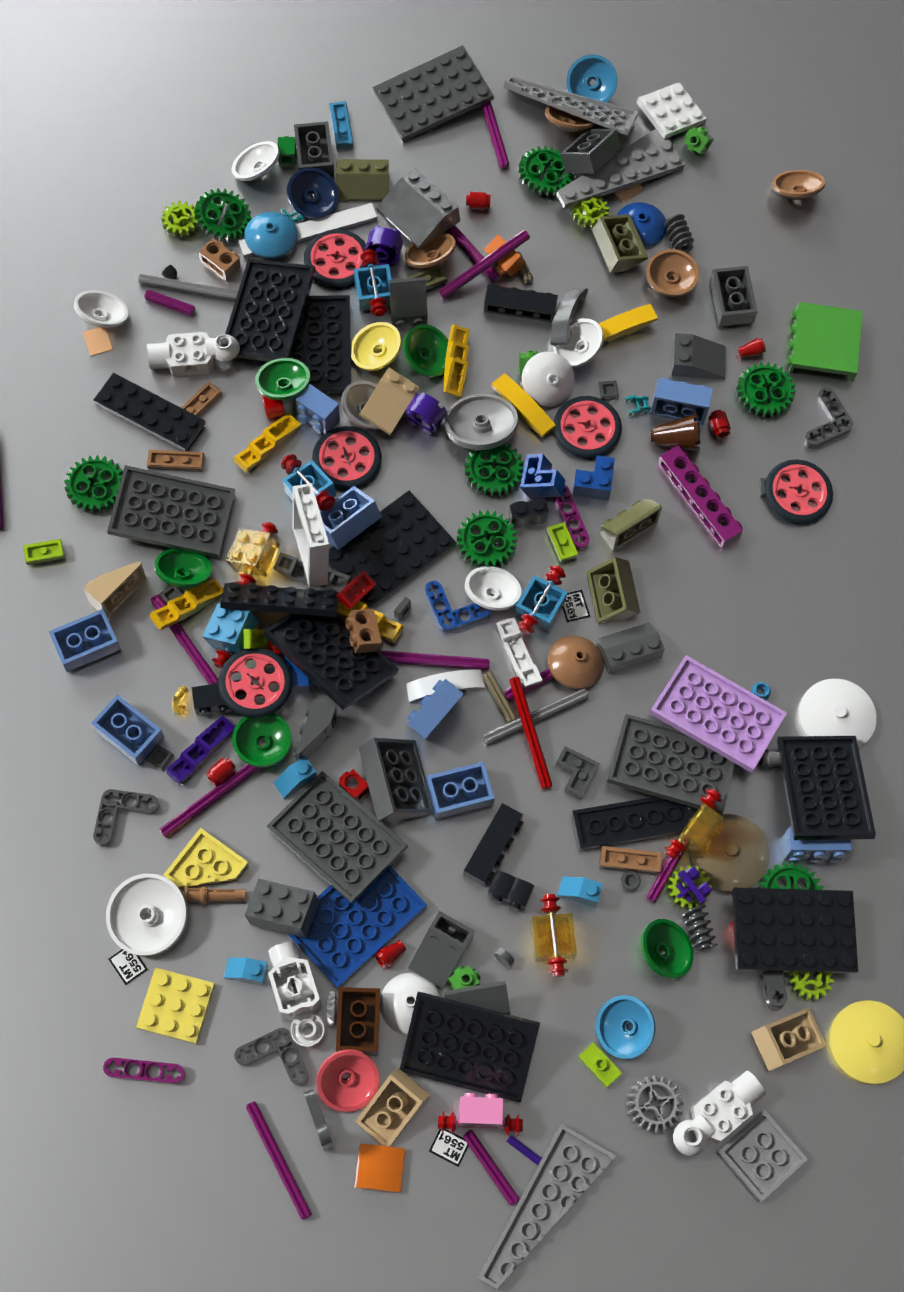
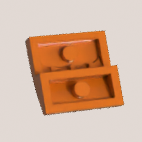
M360 1144L355 1188L400 1193L405 1149Z

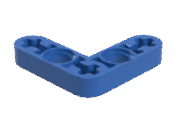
M434 580L426 584V597L438 626L443 632H452L488 619L491 615V610L488 609L485 614L479 612L481 606L476 603L452 611L442 585ZM431 587L437 589V598H435L433 591H431ZM439 602L446 605V608L442 611L435 608V605ZM468 613L470 619L463 621L460 619V615ZM445 614H446L447 621L450 622V626H448V627H447L446 624H444V617H443V616H444Z

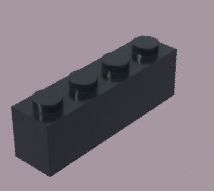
M487 284L484 312L553 323L558 295L549 292L541 293L534 290H521L515 287L508 288Z
M503 803L501 804L466 865L463 876L483 887L487 882L491 883L495 876L494 868L496 865H501L505 858L503 852L506 848L510 849L515 840L512 836L515 831L519 832L524 824L522 813Z

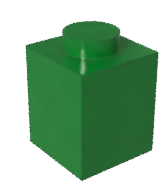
M278 137L279 165H296L295 137Z

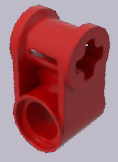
M262 395L267 419L285 415L282 400H274Z

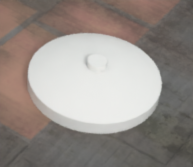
M827 679L816 683L805 693L798 709V721L804 736H856L858 749L864 746L871 738L877 722L875 706L869 695L858 685L843 679Z
M149 873L133 876L121 883L111 895L106 909V924L114 942L123 950L138 956H153L171 948L182 936L188 919L186 899L178 886L163 876Z

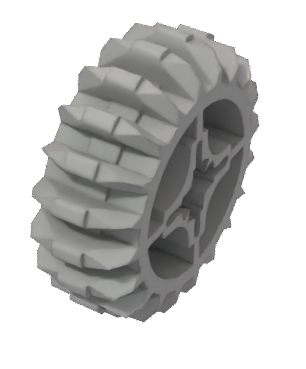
M656 1075L652 1076V1082H650L648 1076H645L644 1083L641 1080L636 1082L639 1088L636 1086L631 1087L635 1094L629 1093L627 1096L633 1100L627 1102V1106L634 1108L628 1114H636L632 1121L636 1122L639 1119L641 1121L638 1126L640 1129L646 1124V1132H650L651 1127H654V1133L659 1132V1127H661L663 1132H666V1124L668 1127L673 1128L674 1123L672 1120L679 1122L680 1119L675 1114H683V1111L677 1108L684 1105V1102L677 1101V1099L682 1097V1093L675 1094L674 1092L678 1089V1086L669 1087L672 1084V1080L665 1084L664 1076L660 1077L659 1082ZM653 1087L662 1089L668 1096H659L653 1090ZM647 1089L648 1101L639 1106L640 1094L643 1090ZM652 1098L655 1102H662L658 1106L659 1109H656L655 1106H649L653 1102ZM671 1102L670 1115L664 1120L663 1106ZM642 1112H652L658 1121L648 1119Z

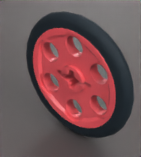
M343 229L324 231L315 236L307 245L304 252V264L315 266L314 280L325 286H349L355 283L354 270L349 271L346 267L354 265L355 269L365 268L361 264L363 260H361L360 255L365 251L366 243L351 231ZM339 240L345 242L343 246H337L335 243ZM327 246L328 250L322 252L319 250V247ZM351 250H357L358 254L352 256L349 254V252ZM324 261L325 265L319 267L316 265V262ZM332 270L339 272L337 276H331L329 273Z
M579 396L564 403L554 417V423L556 424L554 434L557 441L565 450L578 457L594 458L597 455H604L617 445L621 437L622 424L617 411L608 402L598 397ZM595 408L598 413L591 415L588 413V409ZM573 411H577L580 414V416L578 418L571 417L570 413ZM607 420L610 422V426L603 427L600 422ZM587 424L590 425L589 429H585ZM571 426L575 429V432L569 434L565 431V428ZM601 435L605 438V441L597 442L595 437ZM579 439H585L587 441V444L585 446H581L578 444L577 441Z
M343 426L334 428L321 436L313 449L312 460L334 483V487L350 489L353 486L358 488L365 485L374 478L381 466L382 454L380 446L371 434L357 427ZM354 438L356 443L349 445L346 443V440ZM331 443H336L339 446L336 450L328 448ZM344 449H345L346 455H348V457H350L349 464H348V460H346V458H344V455H345V454H344ZM362 449H367L370 453L367 456H362L359 452ZM327 459L334 460L332 466H326L324 462ZM358 465H363L366 469L363 472H357L355 468ZM345 470L348 472V475L346 477H339L338 472Z
M799 459L781 462L769 472L766 478V499L774 512L785 520L794 523H810L823 517L831 507L833 502L832 484L824 471L811 462ZM798 472H805L807 479L800 478ZM787 475L790 478V482H783L781 476ZM812 484L819 485L821 491H814L812 489ZM797 488L801 489V494H798ZM777 491L785 492L786 498H779ZM814 500L817 503V507H810L808 501ZM791 504H797L800 507V510H792Z
M262 648L245 649L231 656L223 665L218 679L219 692L225 704L235 713L253 718L264 717L280 709L288 700L293 683L291 671L283 658L275 652ZM253 660L257 665L253 669H248L245 666L246 662ZM271 665L275 668V671L272 674H267L264 668ZM234 673H239L242 675V679L234 682L231 676ZM251 679H254L255 681L259 679V685L257 686L256 684H254L252 686ZM277 683L280 688L277 692H272L269 690V685ZM244 691L247 695L245 699L239 700L235 697L236 693ZM257 696H263L265 703L257 705L254 699Z

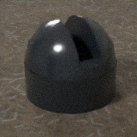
M169 265L163 270L162 276L164 278L176 279L177 270L172 265Z

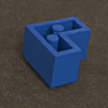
M544 454L526 456L520 488L529 498L562 497L566 480L557 469L551 470L552 464Z
M597 455L594 472L576 469L572 496L609 501L615 458Z

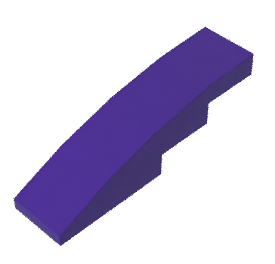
M222 715L195 738V742L181 753L179 759L166 768L165 773L178 785L182 784L233 734L236 726Z

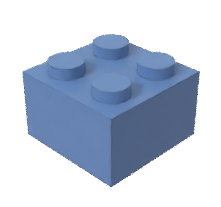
M311 384L296 398L298 419L302 423L312 426L315 432L324 435L340 422L339 404Z

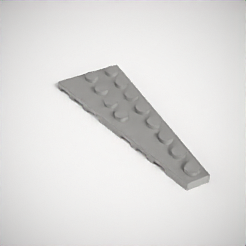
M508 76L504 83V88L510 92L519 93L603 127L617 129V132L627 136L638 116V111L512 76Z
M654 129L611 157L605 165L597 170V173L592 175L583 174L558 190L556 196L565 209L580 204L583 200L588 201L591 197L598 198L682 170L685 164L669 138L664 139L657 129Z
M560 1124L480 1272L478 1279L497 1290L611 1161L614 1160L616 1155L565 1125Z

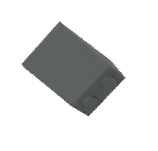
M426 278L389 280L392 325L397 328H404L406 326L427 324Z
M675 333L672 342L671 376L725 379L726 346L693 334Z

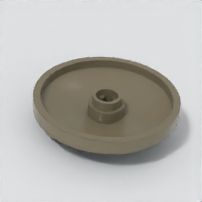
M723 814L707 819L697 828L690 842L689 858L691 866H698L699 873L705 871L704 878L710 877V880L707 882L708 885H712V889L719 892L732 893L734 887H753L763 877L769 864V846L764 834L753 822L739 815Z

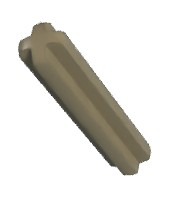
M493 672L485 673L483 679L507 723L516 720L517 716Z

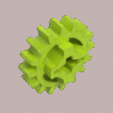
M591 197L588 201L583 200L582 203L572 206L571 215H574L573 220H578V225L583 223L584 228L590 225L592 229L599 217L609 216L610 208L607 207V202H602V197L599 199Z
M178 201L177 205L172 202V207L166 206V211H162L163 217H161L163 228L167 229L168 234L173 232L174 237L180 234V237L183 238L185 233L187 236H190L189 232H196L195 227H199L197 225L198 220L194 219L196 214L194 213V205L188 206L187 201L184 204Z
M682 866L679 868L680 872L685 870ZM677 871L673 872L675 878H669L672 885L667 886V888L673 891L669 894L670 897H676L681 893L676 888V883L679 879ZM705 871L700 873L699 879L693 880L697 888L710 880V877L704 878ZM690 891L688 893L693 898L691 901L687 902L682 897L680 899L676 897L674 903L681 902V908L685 904H688V909L692 908V904H695L696 907L700 906Z
M789 972V976L793 977L789 984H795L792 990H799V997L805 994L806 1000L811 999L812 996L814 1000H818L819 994L825 997L827 995L825 991L829 992L832 989L829 984L834 983V980L830 978L834 973L800 972L802 976L799 981V972ZM818 974L814 979L806 982L809 976ZM822 975H824V984L821 981Z

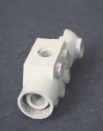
M206 332L168 335L165 343L147 344L150 370L167 368L173 377L210 374L214 365L213 358L219 361H230L238 355L240 350L239 342L234 337L222 334L216 338H210Z
M291 941L278 944L269 950L273 969L268 975L282 1018L293 1020L290 1028L293 1040L298 1045L304 1047L313 1046L322 1039L325 1030L321 1018L314 1014L322 1004L308 960L301 959L296 942ZM306 1027L313 1028V1032L309 1035L302 1033Z
M746 1071L732 1083L725 1080L690 1109L692 1120H685L679 1123L674 1130L673 1141L676 1148L682 1154L688 1156L698 1155L706 1148L708 1140L719 1143L753 1114L751 1106L766 1095V1091L752 1073ZM687 1132H693L696 1135L695 1143L687 1140Z

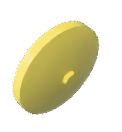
M865 1000L850 1004L838 1013L831 1024L828 1043L835 1064L846 1076L862 1084L878 1085L891 1081L904 1071V1019L897 1011L884 1003Z

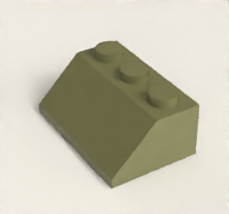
M337 159L336 185L339 193L338 201H382L389 193V160Z
M630 214L599 217L592 228V232L610 273L627 271L648 259Z
M648 498L643 501L638 500L627 511L622 510L614 519L606 520L601 525L600 535L613 551L658 523L662 506Z
M614 557L586 571L597 623L626 620L641 613L628 560Z

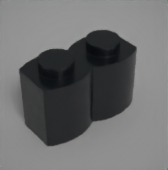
M535 498L529 502H514L509 506L510 524H514L515 528H520L529 523H544L548 519L549 509L545 498Z
M497 870L488 890V895L491 896L490 899L494 902L501 903L503 901L508 903L509 907L513 910H525L534 885Z

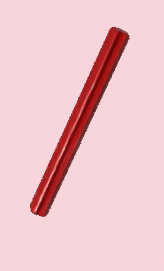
M513 677L509 680L541 787L542 789L552 787L549 771L520 677Z

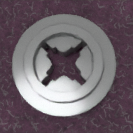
M330 991L327 1002V1023L334 1025L335 1021H337L338 996H336L335 991Z

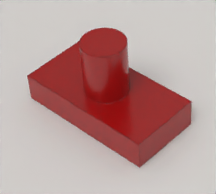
M363 570L336 596L348 609H351L376 583Z

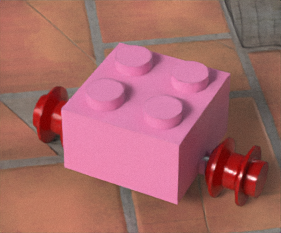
M465 1093L464 1097H460L459 1119L457 1121L454 1112L450 1116H445L443 1111L442 1116H438V1129H442V1133L445 1129H450L451 1134H453L456 1130V1125L459 1128L504 1129L507 1136H509L510 1132H515L517 1136L519 1132H523V1119H519V1114L515 1119L511 1118L508 1114L505 1117V1122L503 1121V1098H498L497 1094H486V1097H477L475 1093Z

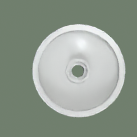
M269 141L250 146L234 161L232 166L233 175L241 181H252L265 176L276 165L280 154L279 148L275 143Z
M97 290L84 291L78 294L74 301L76 313L84 321L97 327H117L122 325L128 317V308L125 303L107 292Z
M578 319L571 322L572 334L568 344L553 345V352L564 356L572 367H579L588 363L598 354L604 340L603 330L597 322L591 319Z
M541 352L534 355L526 363L522 372V386L524 391L538 405L545 407L556 406L565 401L572 392L574 372L571 364L564 356L555 352ZM551 376H554V382L550 381Z
M491 566L476 568L468 574L465 581V590L469 598L477 605L488 610L499 611L509 609L517 604L521 596V586L518 580L501 568Z
M411 972L400 974L391 979L383 989L380 999V1009L385 1022L393 1030L408 1035L415 1002L414 1004H408L407 999L413 998L416 1001L418 991L441 997L434 983Z

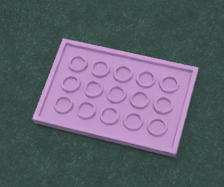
M685 655L649 714L752 773L787 713Z

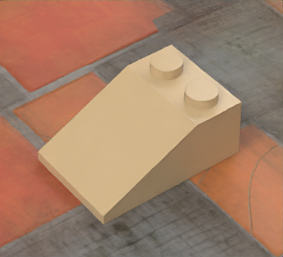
M388 367L359 416L390 435L418 391L419 386Z
M138 561L98 576L86 585L84 591L90 604L98 611L103 609L108 618L147 578L142 564Z
M809 1008L751 1032L768 1071L827 1046Z
M398 1068L389 1075L355 1122L380 1144L390 1147L417 1114L430 1094Z

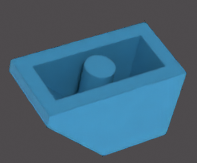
M304 756L288 766L273 784L283 799L308 785L317 774L307 757Z
M562 877L557 896L596 908L603 883L581 877Z
M228 958L224 979L264 986L269 966L266 961L251 958Z

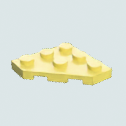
M200 828L163 876L176 884L179 889H182L185 886L194 887L237 880L249 863Z

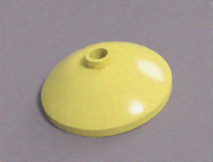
M386 322L372 323L361 329L351 343V358L359 368L367 371H375L388 366L395 360L401 350L402 338L395 326Z

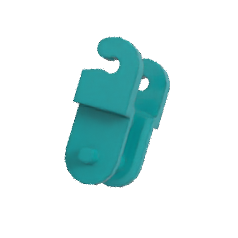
M284 208L281 209V212L288 216L294 224L301 219L305 221L304 216L298 212L289 214ZM296 214L299 215V217L295 219L292 218V216Z
M637 395L625 398L626 402L631 400V402L637 403L638 409L630 410L628 412L629 416L632 413L635 416L640 415L641 412L651 410V407L647 404L648 396L637 397ZM639 402H643L644 407H640Z

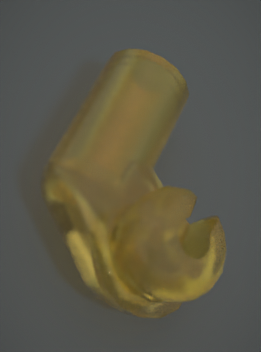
M183 685L172 696V711L179 715L184 714L186 706L181 703L188 689Z

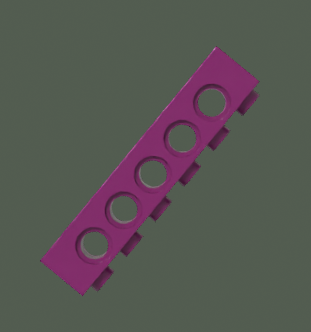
M677 445L660 455L658 465L719 546L723 549L738 540L743 532L741 523L733 518L730 509L724 506L718 493L711 489L708 480L702 477L698 467L689 460L687 452ZM676 466H682L684 469H679ZM698 494H703L705 497H699ZM709 508L715 509L716 512L710 511ZM720 522H723V523H725L727 526H722V525H720L719 523H720Z

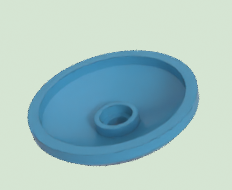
M586 55L572 64L567 74L566 84L570 93L607 103L616 91L618 79L616 70L609 60L600 55ZM591 80L596 81L594 86L590 85Z
M265 212L255 216L250 220L245 229V242L250 251L259 257L267 259L280 258L288 254L296 245L298 238L294 222L288 216L278 212Z
M621 995L611 998L601 1007L596 1019V1033L603 1048L611 1055L622 1059L638 1057L648 1050L654 1040L656 1031L655 1019L650 1008L642 1000L630 995ZM629 1023L633 1024L632 1030L628 1027Z

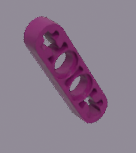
M565 485L563 491L564 501H562V497H553L562 521L565 522L576 550L582 551L588 547L589 535L568 486ZM563 506H571L573 509L572 512H564L562 509ZM572 521H576L579 524V527L577 529H572L569 526V523ZM578 533H580V534H579L580 539H581V540H584V544H581L580 542H577V541H578V535H577Z
M109 1058L103 1065L104 1073L111 1078L179 1084L185 1078L183 1067L172 1063ZM113 1062H115L116 1066L123 1067V1063H126L124 1075H121L122 1070H114V1073H111L108 1066H112ZM133 1064H137L140 1067L139 1073L135 1076H131L128 1073L129 1067ZM153 1066L159 1067L161 1071L160 1075L156 1078H152L149 1075V1070ZM164 1067H168L167 1072H174L175 1069H178L181 1076H177L176 1080H173L171 1075H166V1079H163L165 1074Z

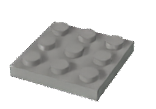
M765 1109L717 1151L760 1202L767 1198L808 1160Z

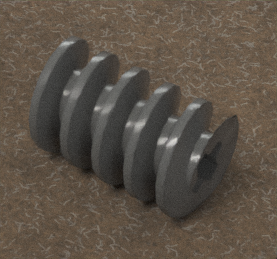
M677 214L667 219L664 226L672 247L687 253L693 249L694 239L691 237L692 234L689 231V226H687V221L684 220L685 216Z
M706 905L693 907L682 915L684 919H688L685 922V926L690 927L687 930L688 934H692L690 941L696 942L692 945L693 950H707L718 945L717 943H711L716 938V936L709 935L713 928L706 927V925L711 923V920H704V917L709 915L708 912H702Z

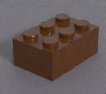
M339 987L336 1052L357 1050L366 1055H378L380 988Z

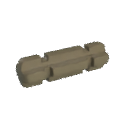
M525 263L518 271L521 277H523L524 283L528 284L533 281V276Z

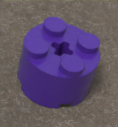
M374 226L373 230L370 231L365 250L371 249L378 253L379 264L377 266L389 264V267H391V264L395 263L396 265L398 263L403 245V239L400 236L401 232L399 230Z
M416 393L404 413L407 416V423L414 427L418 425L422 427L426 434L431 435L437 430L447 414V410L444 406L441 409L438 406L440 402L425 393L419 395Z

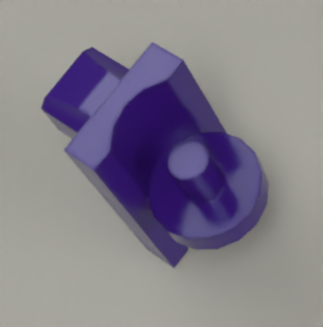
M695 866L686 871L682 870L677 874L687 887L685 889L681 882L676 885L681 892L676 896L678 899L684 896L687 902L691 901L693 898L688 893L690 891L699 904L706 900L705 897L710 894L712 889L707 882L698 888L694 884L693 880L700 876Z

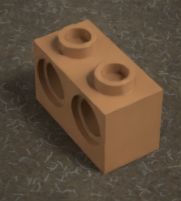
M214 238L199 251L200 261L225 281L241 268L238 254L234 251L231 252L223 242H218Z
M374 609L351 610L348 618H346V627L350 630V644L354 647L355 653L378 651L382 641Z

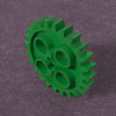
M537 146V150L531 148L530 152L526 151L525 156H522L519 163L518 173H520L519 178L523 179L522 184H528L527 189L534 188L533 193L539 191V195H542L545 192L547 197L549 193L555 196L556 191L571 183L574 175L573 173L565 172L562 157L559 154L560 150L558 149L555 152L553 147L550 150H547L546 146H544L543 150L539 146ZM545 173V176H544L543 180L540 181V179L542 178V175Z
M217 188L216 192L210 189L209 194L204 192V195L200 196L196 202L194 213H196L194 219L198 220L197 225H202L201 231L207 230L206 236L212 234V238L215 239L217 236L219 241L225 238L227 242H229L230 237L234 241L237 236L241 238L242 234H245L246 226L252 217L250 216L251 211L248 210L249 205L244 204L245 199L239 200V194L234 196L233 191L227 193V190L224 189L221 192L219 188ZM228 203L229 205L220 226H217L224 206Z
M760 362L759 367L753 364L752 369L747 367L746 372L743 371L738 379L736 389L738 390L737 396H741L739 402H745L743 408L749 406V412L755 410L756 416L762 413V416L765 417L766 413H768L772 417L774 412L779 416L780 412H786L787 407L790 408L794 401L796 393L794 388L796 384L791 383L793 377H787L789 372L783 373V367L777 369L776 363L773 367H770L769 362H767L766 366Z
M504 443L492 449L470 450L469 456H466L467 463L464 466L467 482H471L472 488L477 486V492L484 490V495L490 492L491 497H493L494 492H497L498 496H501V491L508 494V488L514 491V485L519 486L524 470V461L521 460L522 455L517 454V448L511 450L512 444L506 447ZM482 458H489L490 460L485 461ZM501 459H506V460H508V461H507V462H502V461H500V460H501ZM482 474H487L488 476H487V477H482V476H480V475H482ZM504 475L507 478L502 479L499 476Z
M91 455L88 461L82 458L81 464L75 462L76 468L70 467L71 473H66L68 479L64 480L66 485L64 488L68 499H71L72 505L76 504L77 509L83 506L84 512L89 508L92 513H94L95 509H98L101 513L103 507L109 510L108 505L114 506L115 504L114 500H116L123 474L119 464H114L113 459L107 462L106 456L100 460L99 455L94 460ZM82 488H87L85 491H79Z
M480 510L479 516L472 513V519L466 517V523L461 522L462 529H458L457 548H462L460 554H466L465 561L471 559V565L477 562L478 568L482 564L486 567L489 564L495 567L496 563L502 566L503 560L508 562L509 556H513V550H516L517 546L515 543L518 540L515 537L517 531L513 530L514 524L508 525L509 518L503 520V514L497 517L496 511L490 515L489 510H487L486 514L483 515ZM496 527L498 530L492 531L490 528ZM478 531L480 534L474 535L471 532ZM501 544L503 547L497 548L494 545ZM481 547L484 549V551L479 552L476 550V548Z
M793 861L789 863L788 867L785 862H782L781 868L775 864L774 871L768 869V875L764 874L762 877L765 882H760L759 884L762 888L791 889L790 877H792V889H801L798 887L797 881H802L807 890H822L824 888L823 886H817L820 878H813L815 872L809 874L808 866L804 870L801 869V863L794 867ZM777 880H783L786 886L783 888L778 886Z

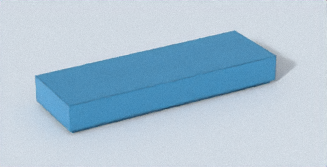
M347 102L329 103L336 149L354 147Z

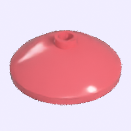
M342 1050L328 1057L321 1065L316 1080L317 1090L323 1102L330 1108L341 1112L355 1111L366 1106L375 1096L379 1087V1072L374 1061L365 1053L357 1050ZM349 1073V1076L347 1078H343V1074Z

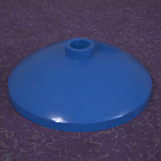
M636 202L624 206L617 215L630 214L644 248L653 247L664 238L666 219L657 207L644 202Z

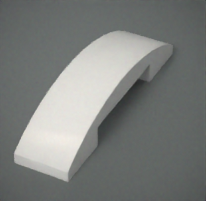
M512 617L496 623L506 653L516 675L520 677L523 687L526 688L541 683L542 678L536 665L532 662L515 618Z
M477 669L451 671L409 682L406 684L409 703L422 701L426 695L431 696L435 692L432 688L439 680L444 681L447 679L460 691L466 690V692L485 689L482 672Z

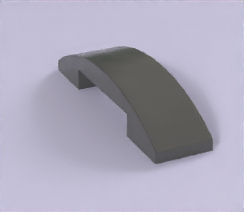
M588 288L571 289L561 299L552 323L551 345L568 344L572 334L571 322L578 305L584 303L589 291Z
M280 552L273 570L308 586L302 562L298 561V558ZM334 570L332 572L328 571V585L313 588L323 591L333 590L334 592H340L348 585L351 576Z

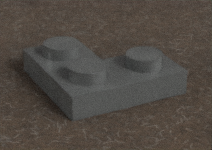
M566 746L556 762L557 766L573 773L565 787V791L582 799L600 763Z

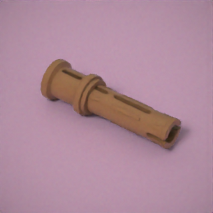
M185 886L184 897L187 904L188 902H201L202 905H205V903L212 901L246 902V889H207L205 886L201 888Z

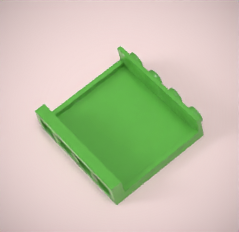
M799 302L797 308H793L792 312L794 324L791 325L790 334L793 335V339H790L789 342L791 355L788 356L787 365L790 366L789 373H792L794 368L847 375L846 381L854 382L858 373L863 311Z

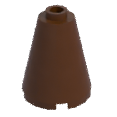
M698 414L655 426L654 431H651V442H655V445L674 448L679 445L681 449L700 451V447H697V444H700L699 423L695 421V419H698Z

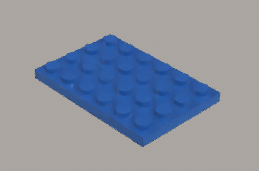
M390 866L353 905L330 885L318 896L320 903L307 938L287 935L293 942H296L303 953L338 989L369 961L378 950L382 949L427 907V904Z

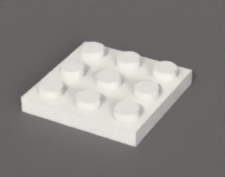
M679 82L639 97L636 102L664 139L704 124L707 120L706 116Z

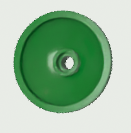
M421 324L413 327L408 331L403 342V351L408 364L414 371L425 377L442 375L445 369L448 339L434 326Z
M280 358L264 364L256 374L255 383L258 391L263 396L274 400H288L303 393L309 385L311 377L308 367L301 361L292 358Z
M169 549L160 553L154 564L157 576L165 583L178 588L199 586L210 578L212 572L211 563L204 555L179 549Z
M275 713L264 717H243L237 723L232 735L235 753L244 763L253 767H269L277 764L289 752L292 741L288 724ZM261 742H266L265 746H260L259 744Z
M667 919L654 920L644 928L641 936V949L650 968L658 975L667 979H677L687 974L693 963V949L685 931L678 924Z

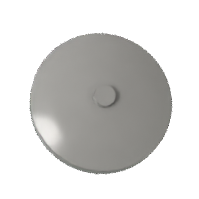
M475 394L464 397L455 402L445 415V430L448 437L455 444L472 450H487L501 446L514 436L518 428V415L515 407L506 399L492 394Z

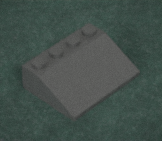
M416 168L404 175L376 207L377 211L418 249L460 222L459 207Z
M372 738L358 747L377 821H396L434 814L415 740Z

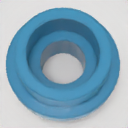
M758 682L753 685L751 693L767 700L771 694V689L766 683ZM757 690H762L764 694L760 695Z

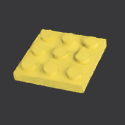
M155 967L136 1028L197 1045L215 984Z

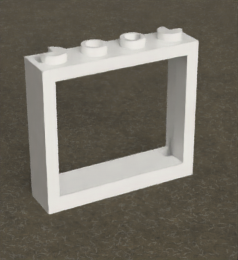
M312 483L293 486L292 528L308 586L311 588L328 585L329 542Z

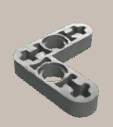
M829 387L820 389L817 401L830 422L806 433L804 444L811 449L850 433L853 427L852 419L835 392ZM835 407L840 413L833 414L830 409ZM841 423H843V425L847 424V428L845 426L840 427ZM825 429H830V430H832L833 435H832V436H827V435H825L824 430H825ZM810 437H811L812 439H814V438L817 437V439H816L815 442H814L813 440H811V441L809 440Z
M115 789L106 790L101 797L93 834L96 844L100 847H106L111 844L119 810L154 814L160 808L158 799L150 794ZM111 795H113L115 799L121 800L122 805H120L119 801L112 800V802L109 803L107 798H110ZM129 797L136 799V803L132 807L125 805V801ZM140 798H142L143 803L147 804L152 800L155 806H151V809H148L147 805L141 804V808H139ZM106 813H110L113 816L109 823L102 822V816ZM102 827H105V834L108 838H105L103 842H101L98 836L103 835Z
M278 1028L240 1046L235 1051V1060L241 1066L250 1065L278 1051L291 1082L296 1086H302L308 1081V1071L291 1033L286 1028ZM279 1033H283V1035H288V1037L285 1038V1043L277 1041L275 1042V1045L277 1047L273 1048L272 1042L269 1039L270 1037H273L274 1041L279 1038ZM262 1041H266L269 1044L268 1051L264 1053L259 1052L257 1049L258 1044ZM251 1046L254 1047V1051L258 1055L254 1057L253 1053L248 1055L247 1061L238 1058L241 1056V1051L245 1053L251 1052L252 1050L249 1048ZM289 1051H293L297 1055L296 1060L292 1063L285 1060V1054ZM299 1062L301 1063V1066H297L299 1072L305 1073L302 1076L303 1080L300 1082L298 1079H293L296 1076L294 1069L292 1068L290 1071L288 1069L289 1067L296 1066Z
M314 1089L303 1092L324 1151L333 1148L334 1145Z

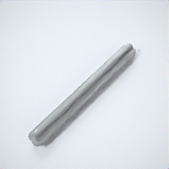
M139 274L138 282L142 285L232 301L236 300L238 293L236 290L147 274Z
M583 688L531 712L534 724L588 699L589 694L587 690ZM521 718L484 734L483 739L485 743L489 745L524 729Z

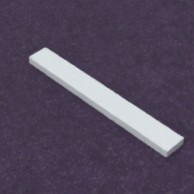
M365 204L330 214L323 218L295 224L298 233L296 243L313 239L324 231L332 229L345 230L376 221L377 214L373 204ZM245 239L238 241L244 258L255 255L248 248Z

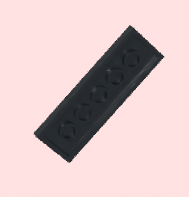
M114 372L93 399L94 404L183 451H187L206 424L204 419Z
M231 582L224 584L220 608L337 617L339 598L336 595L339 592H334L333 590L321 591L312 588H282L274 585H243Z
M659 797L572 811L579 850L686 832L695 819L692 807ZM696 825L693 827L691 832L697 830Z

